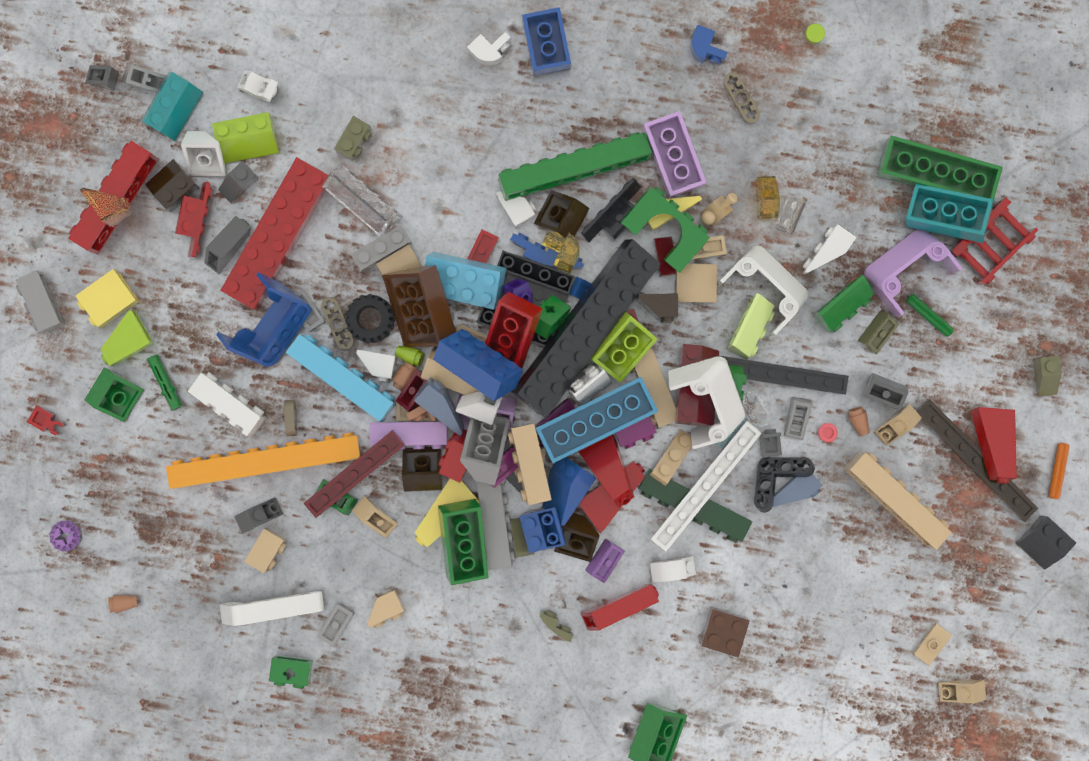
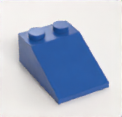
M567 457L555 462L550 470L548 479L551 500L543 502L542 508L556 507L560 524L564 526L596 480V477Z

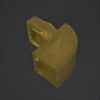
M548 231L542 245L558 252L553 266L570 274L580 254V246L577 239L570 233L564 239L560 234Z

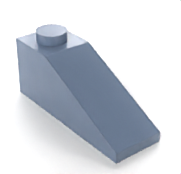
M430 377L416 393L414 401L460 436L463 433L464 424L458 412H455L456 408L446 388H444V385L439 380H434Z
M813 474L809 477H793L775 492L773 507L807 499L810 496L814 498L821 492L819 488L823 485Z

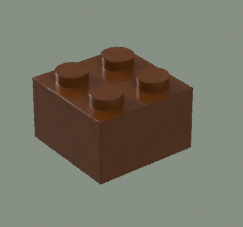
M710 606L699 644L702 647L739 658L750 620L746 617Z

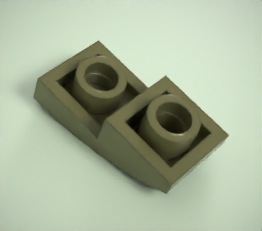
M549 610L541 611L540 618L547 627L561 638L571 642L574 636L573 632H570L571 628L562 624L560 627L557 626L559 618L556 617V613Z

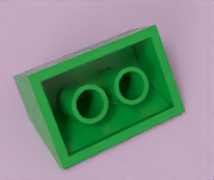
M861 275L849 283L812 316L827 333L832 330L835 333L843 326L841 322L846 318L850 320L858 313L856 309L860 306L864 308L872 301L870 297L874 295V292L865 276Z
M647 703L628 758L633 761H671L687 715L661 705Z

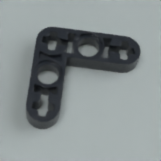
M805 457L763 458L759 462L754 496L756 508L763 513L772 509L776 477H809L815 471L813 462ZM767 464H770L771 467H769L766 471L764 467H767ZM784 464H791L790 470L782 471L781 468ZM805 464H808L809 467L803 471L802 468L805 467ZM764 481H770L771 483L767 489H762L761 484ZM762 494L765 495V499H766V501L768 502V503H764V506H761V504H760V503H763V500H764V496H763Z

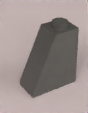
M235 216L206 247L204 264L220 274L249 237L251 230L249 223Z

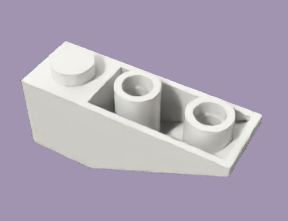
M838 224L834 228L830 226L824 235L827 238L823 244L821 242L818 243L813 251L816 254L812 259L808 258L802 266L804 268L802 274L805 275L845 254L857 237Z

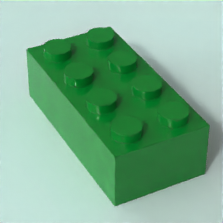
M471 499L438 505L446 577L450 585L489 578L481 506L477 500Z

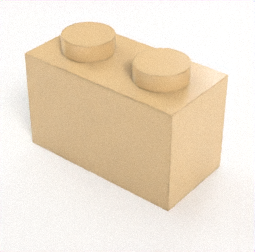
M267 527L264 528L244 562L262 573H266L268 570L272 571L277 563L275 561L278 554L281 555L287 546L284 544L286 538Z

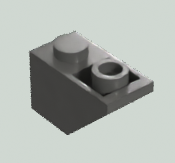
M274 497L234 517L243 534L283 515V512Z

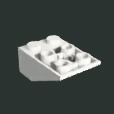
M596 363L587 364L582 369L583 372L576 377L568 388V391L580 406L589 402L612 383L605 370Z

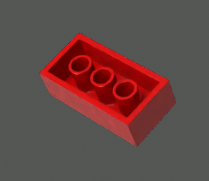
M507 292L498 301L485 344L522 369L543 308Z

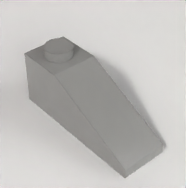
M127 63L121 82L157 93L167 75Z

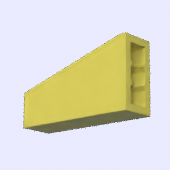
M449 479L415 531L417 535L415 539L421 546L425 545L428 547L441 536L438 505L476 499L479 503L477 496L463 480L459 483Z

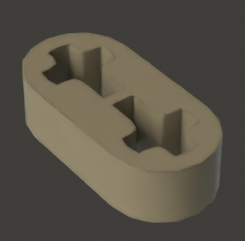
M295 400L284 401L286 436H297Z

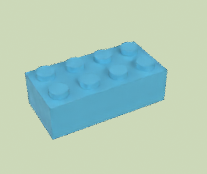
M432 252L426 256L425 266L436 265L446 299L493 310L496 309L498 301L502 298V286L504 285L506 268Z

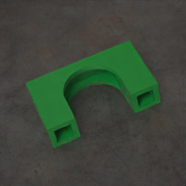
M657 186L654 189L649 187L620 222L633 234L637 235L652 217L658 214L673 216L680 225L681 234L679 241L666 255L664 260L680 273L710 239L707 235L709 231L701 224L697 227L692 222L694 218L686 211L682 214L678 210L680 206L672 199L668 202L663 197L665 193Z

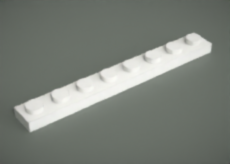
M746 421L650 540L666 552L762 433Z

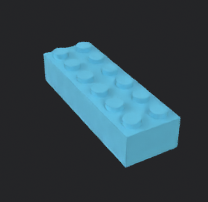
M299 334L285 353L379 422H384L396 405V402L393 401L395 397L387 391L383 393L379 391L380 386L372 380H364V374L357 369H349L347 367L349 363L338 356L334 358L332 356L334 352L326 346H318V341L311 335L305 334L304 336Z

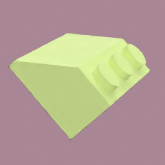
M756 293L750 299L726 350L745 359L750 358V356L754 357L759 347L756 344L759 339H763L767 331L764 327L767 322H771L775 314L772 311L774 305L762 295Z

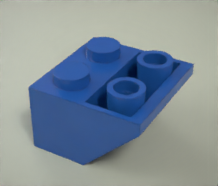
M543 507L527 511L519 516L529 553L566 545L556 507Z

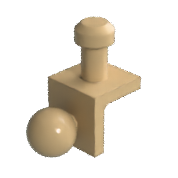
M729 193L726 199L721 195L701 212L702 223L715 226L734 210L730 205L738 201L737 196L734 193Z

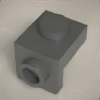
M776 429L764 430L765 434L760 435L762 457L782 455L781 432H776Z

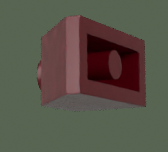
M415 370L396 399V402L408 412L420 406L414 399L416 393L428 381L421 378L423 371Z

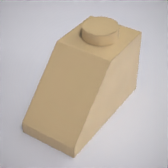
M365 496L352 510L364 524L385 538L398 525L393 518Z

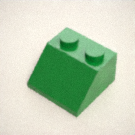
M104 367L84 400L94 409L125 422L144 389L120 374Z

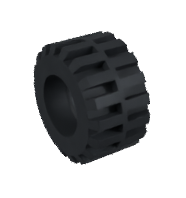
M368 294L355 298L353 303L349 304V309L345 313V323L348 326V331L351 332L352 336L365 343L383 341L394 328L395 318L391 305L377 295ZM370 307L377 309L381 314V323L374 330L364 329L359 322L361 313Z

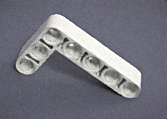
M322 591L247 603L228 602L220 604L222 624L231 626L324 611Z

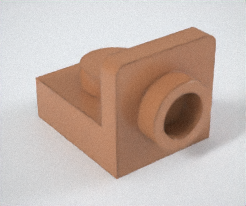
M420 406L406 415L410 421L415 420V422H418L426 417L425 413L428 411ZM428 412L433 422L436 421V417Z

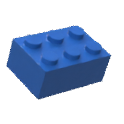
M560 7L523 14L522 22L533 76L571 69V60Z

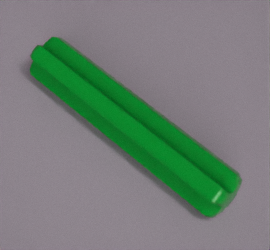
M910 294L907 297L906 302L942 334L949 337L953 333L954 328L915 294Z

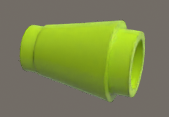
M398 345L395 350V356L414 367H420L424 360L425 353L421 352V349Z

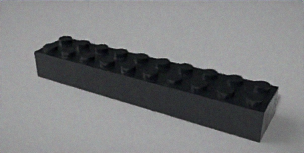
M625 239L521 377L516 389L511 392L536 413L547 417L661 263L636 241Z

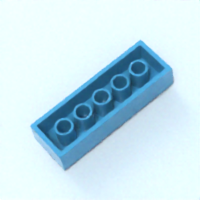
M639 377L537 427L536 431L552 463H555L657 413L658 410L642 377Z

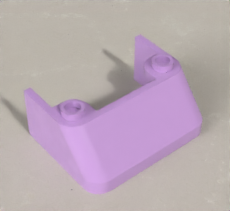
M919 229L913 231L866 267L864 271V276L869 285L894 317L904 314L903 310L893 299L901 290V283L896 275L926 253L933 261L942 260L952 274L963 269L947 247L927 231Z

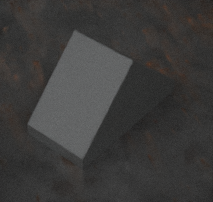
M90 65L85 84L114 91L119 73L111 66Z

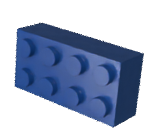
M463 329L440 340L433 358L434 361L493 401L516 389L523 371L514 362L509 361L499 352L494 351L483 341H479Z

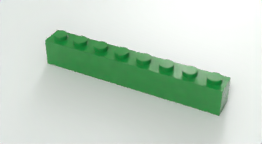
M635 132L623 139L618 137L612 139L609 143L603 144L601 142L594 144L588 149L579 148L570 154L561 153L556 158H543L535 164L530 165V163H526L517 169H505L499 173L498 182L504 200L508 201L648 161L651 159L652 150L646 133L639 134V132Z

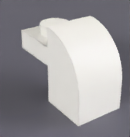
M505 32L491 45L480 34L467 46V50L479 63L495 65L502 61L500 52L504 53L511 46L509 44L511 37Z
M244 71L237 88L263 101L270 102L277 92L278 82L263 78L252 71Z
M693 556L650 563L653 582L675 581L696 575Z

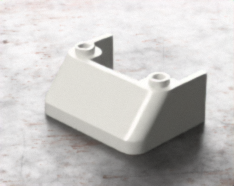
M761 246L752 247L717 283L719 286L722 285L735 270L745 277L753 275L758 270L785 296L779 304V311L785 318L769 333L770 336L776 335L808 299L806 288Z
M714 357L668 371L670 390L690 385L692 392L696 395L710 393L720 420L714 422V425L711 427L700 426L691 429L693 449L724 441L744 420L745 410L725 358Z

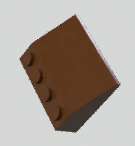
M436 265L420 266L382 275L404 346L438 347L440 340L456 333Z

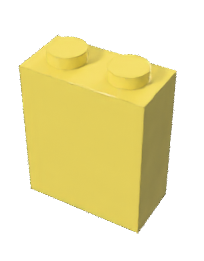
M112 269L76 295L79 300L77 304L83 311L86 310L89 314L88 319L94 327L104 328L140 302L119 271Z

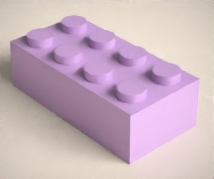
M680 111L643 125V131L646 133L652 150V156L668 199L706 185L704 174Z

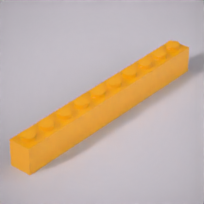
M353 432L344 433L342 438L335 439L334 435L323 437V441L316 442V438L304 440L305 444L297 445V441L285 443L286 447L278 448V444L266 446L267 450L259 451V447L247 449L248 453L240 454V451L228 452L229 456L221 457V454L209 455L210 459L202 460V457L190 458L191 462L183 463V460L171 461L172 465L166 466L169 489L357 459L362 455L359 435L354 436Z

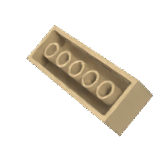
M858 452L843 469L926 547L937 550L951 535L952 532L948 529L950 526L944 520L936 518L934 516L935 512L929 506L922 505L920 503L921 499L915 493L908 492L905 489L907 486L901 480L893 478L891 476L892 472L887 467H882L876 463L878 459L870 452Z

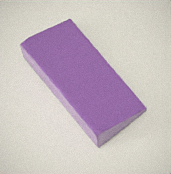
M604 539L585 571L605 583L625 550L608 539Z

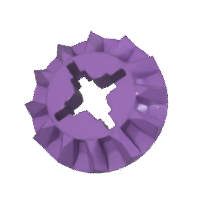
M70 521L56 523L52 526L49 533L50 543H52L55 549L60 551H70L80 541V530L77 525ZM62 531L64 533H71L66 538V542L64 539H58L62 535Z

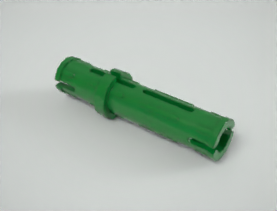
M158 354L147 358L146 360L162 390L161 394L165 396L170 410L174 411L182 407L175 392L176 388L172 386Z

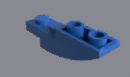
M513 233L510 238V242L526 250L523 254V257L559 270H580L584 267L583 259L574 254L572 256L565 253L566 250L558 245L555 247L551 245L548 251H545L546 247L537 242L532 244L528 241L529 238L522 233L518 235Z

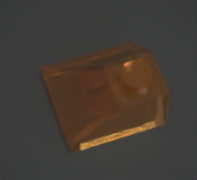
M87 188L80 189L103 223L114 227L132 214L129 210L131 206L124 197L121 198L114 194Z

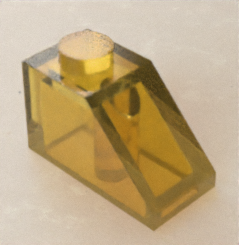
M776 176L756 177L759 218H778L780 195Z

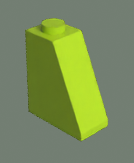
M130 310L126 313L101 347V358L106 365L109 364V366L115 367L154 345L136 311Z

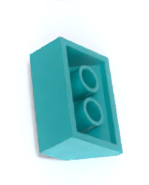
M168 72L141 122L175 141L203 92L174 72Z

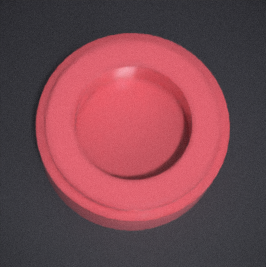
M831 423L822 424L817 432L819 439L823 442H832L838 435L837 428Z

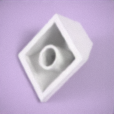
M187 131L181 147L189 176H226L227 172L220 143L206 131Z

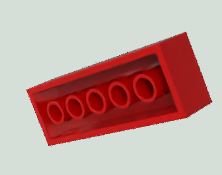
M133 141L124 145L119 160L114 161L111 166L112 171L103 178L101 188L92 195L90 205L81 212V219L69 232V240L91 253L99 255L159 161L158 157Z

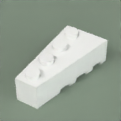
M201 373L188 392L206 406H212L213 411L219 416L227 417L232 426L243 429L242 433L244 435L254 436L267 418L263 415L264 411L256 405L254 408L248 404L249 400L240 394L236 396L232 393L233 389L227 384L221 385L218 383V378L212 373Z

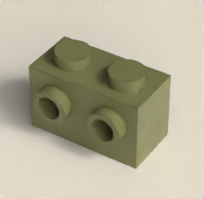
M353 116L334 150L354 162L355 158L360 156L365 141L368 142L372 135L371 126Z

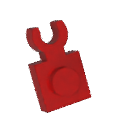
M36 405L27 420V423L43 432L49 428L50 433L53 435L60 434L55 430L57 424L61 427L65 425L62 421L52 420L55 415L39 405Z

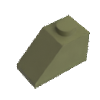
M1060 356L1033 358L1037 396L1057 395L1061 379Z

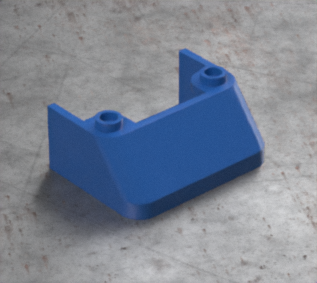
M258 272L256 276L267 288L266 294L273 303L254 331L244 328L239 330L233 338L217 332L216 336L228 351L269 367L279 360L309 316L311 308L306 301L285 285Z

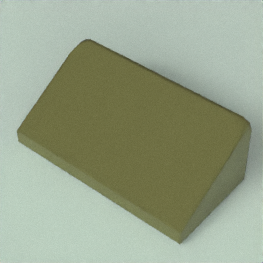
M879 311L858 341L877 355L899 326V323L888 313Z
M520 518L510 519L515 557L533 555L534 552L529 553Z

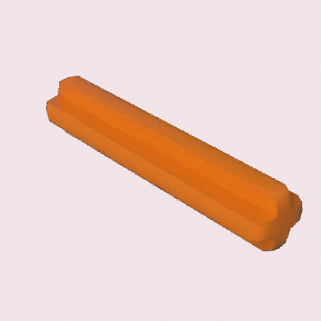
M1058 444L1049 498L1060 499L1070 448L1069 444Z

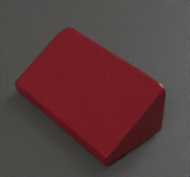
M672 236L654 238L656 260L661 263L658 267L659 277L676 275V269L664 260L674 247Z

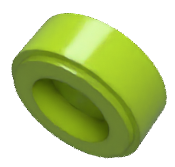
M816 23L811 24L805 32L807 41L812 44L820 43L825 37L824 27Z

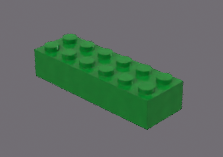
M891 135L886 140L877 176L914 187L915 184H921L993 199L994 202L1003 167Z

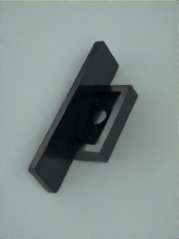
M634 178L625 183L622 190L613 196L605 208L600 210L597 216L584 227L581 234L586 241L590 242L601 230H604L614 240L623 232L626 227L620 221L634 206L629 200L641 188Z

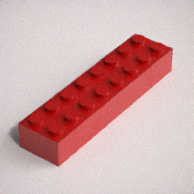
M298 157L295 158L222 286L221 292L253 310H259L267 296V288L256 276L259 272L276 280L333 180L330 175Z

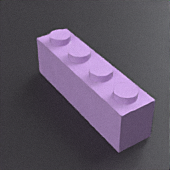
M442 422L369 423L370 446L376 444L391 430H394L405 445H413V449H425V445H432V449H444V445L448 443V427Z

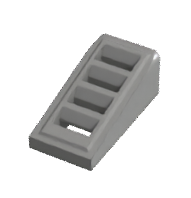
M792 397L784 436L800 440L804 439L812 408L810 400ZM796 406H805V409L797 408ZM796 412L804 415L803 417L794 415V413ZM792 421H801L802 424L792 423ZM791 427L800 429V432L791 431L790 429Z

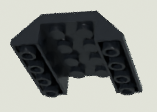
M502 250L497 266L506 268L504 285L516 278L529 283V287L532 290L533 304L539 306L544 299L547 300L551 295L566 303L575 278L574 275ZM482 307L476 323L490 327L496 309ZM534 333L532 343L545 347L554 333L547 339Z

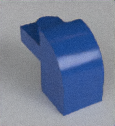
M697 25L690 44L693 57L702 64L705 57L715 64L724 63L728 52L710 46L715 31Z

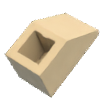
M909 403L894 413L874 432L887 446L913 429L922 417Z
M396 589L377 597L367 623L368 627L374 626V628H378L385 624L384 620L389 618L395 620L403 616L402 612L405 611V607Z
M963 679L938 682L941 702L975 704L986 700L984 680Z

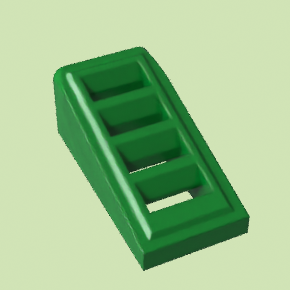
M323 479L319 487L317 488L316 492L319 491L323 486H325L329 481ZM346 493L338 504L335 502L331 507L349 516L358 499Z

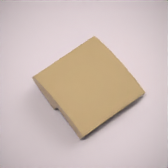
M409 244L376 264L382 275L422 266Z
M687 264L680 273L676 270L675 293H678V302L717 303V264Z

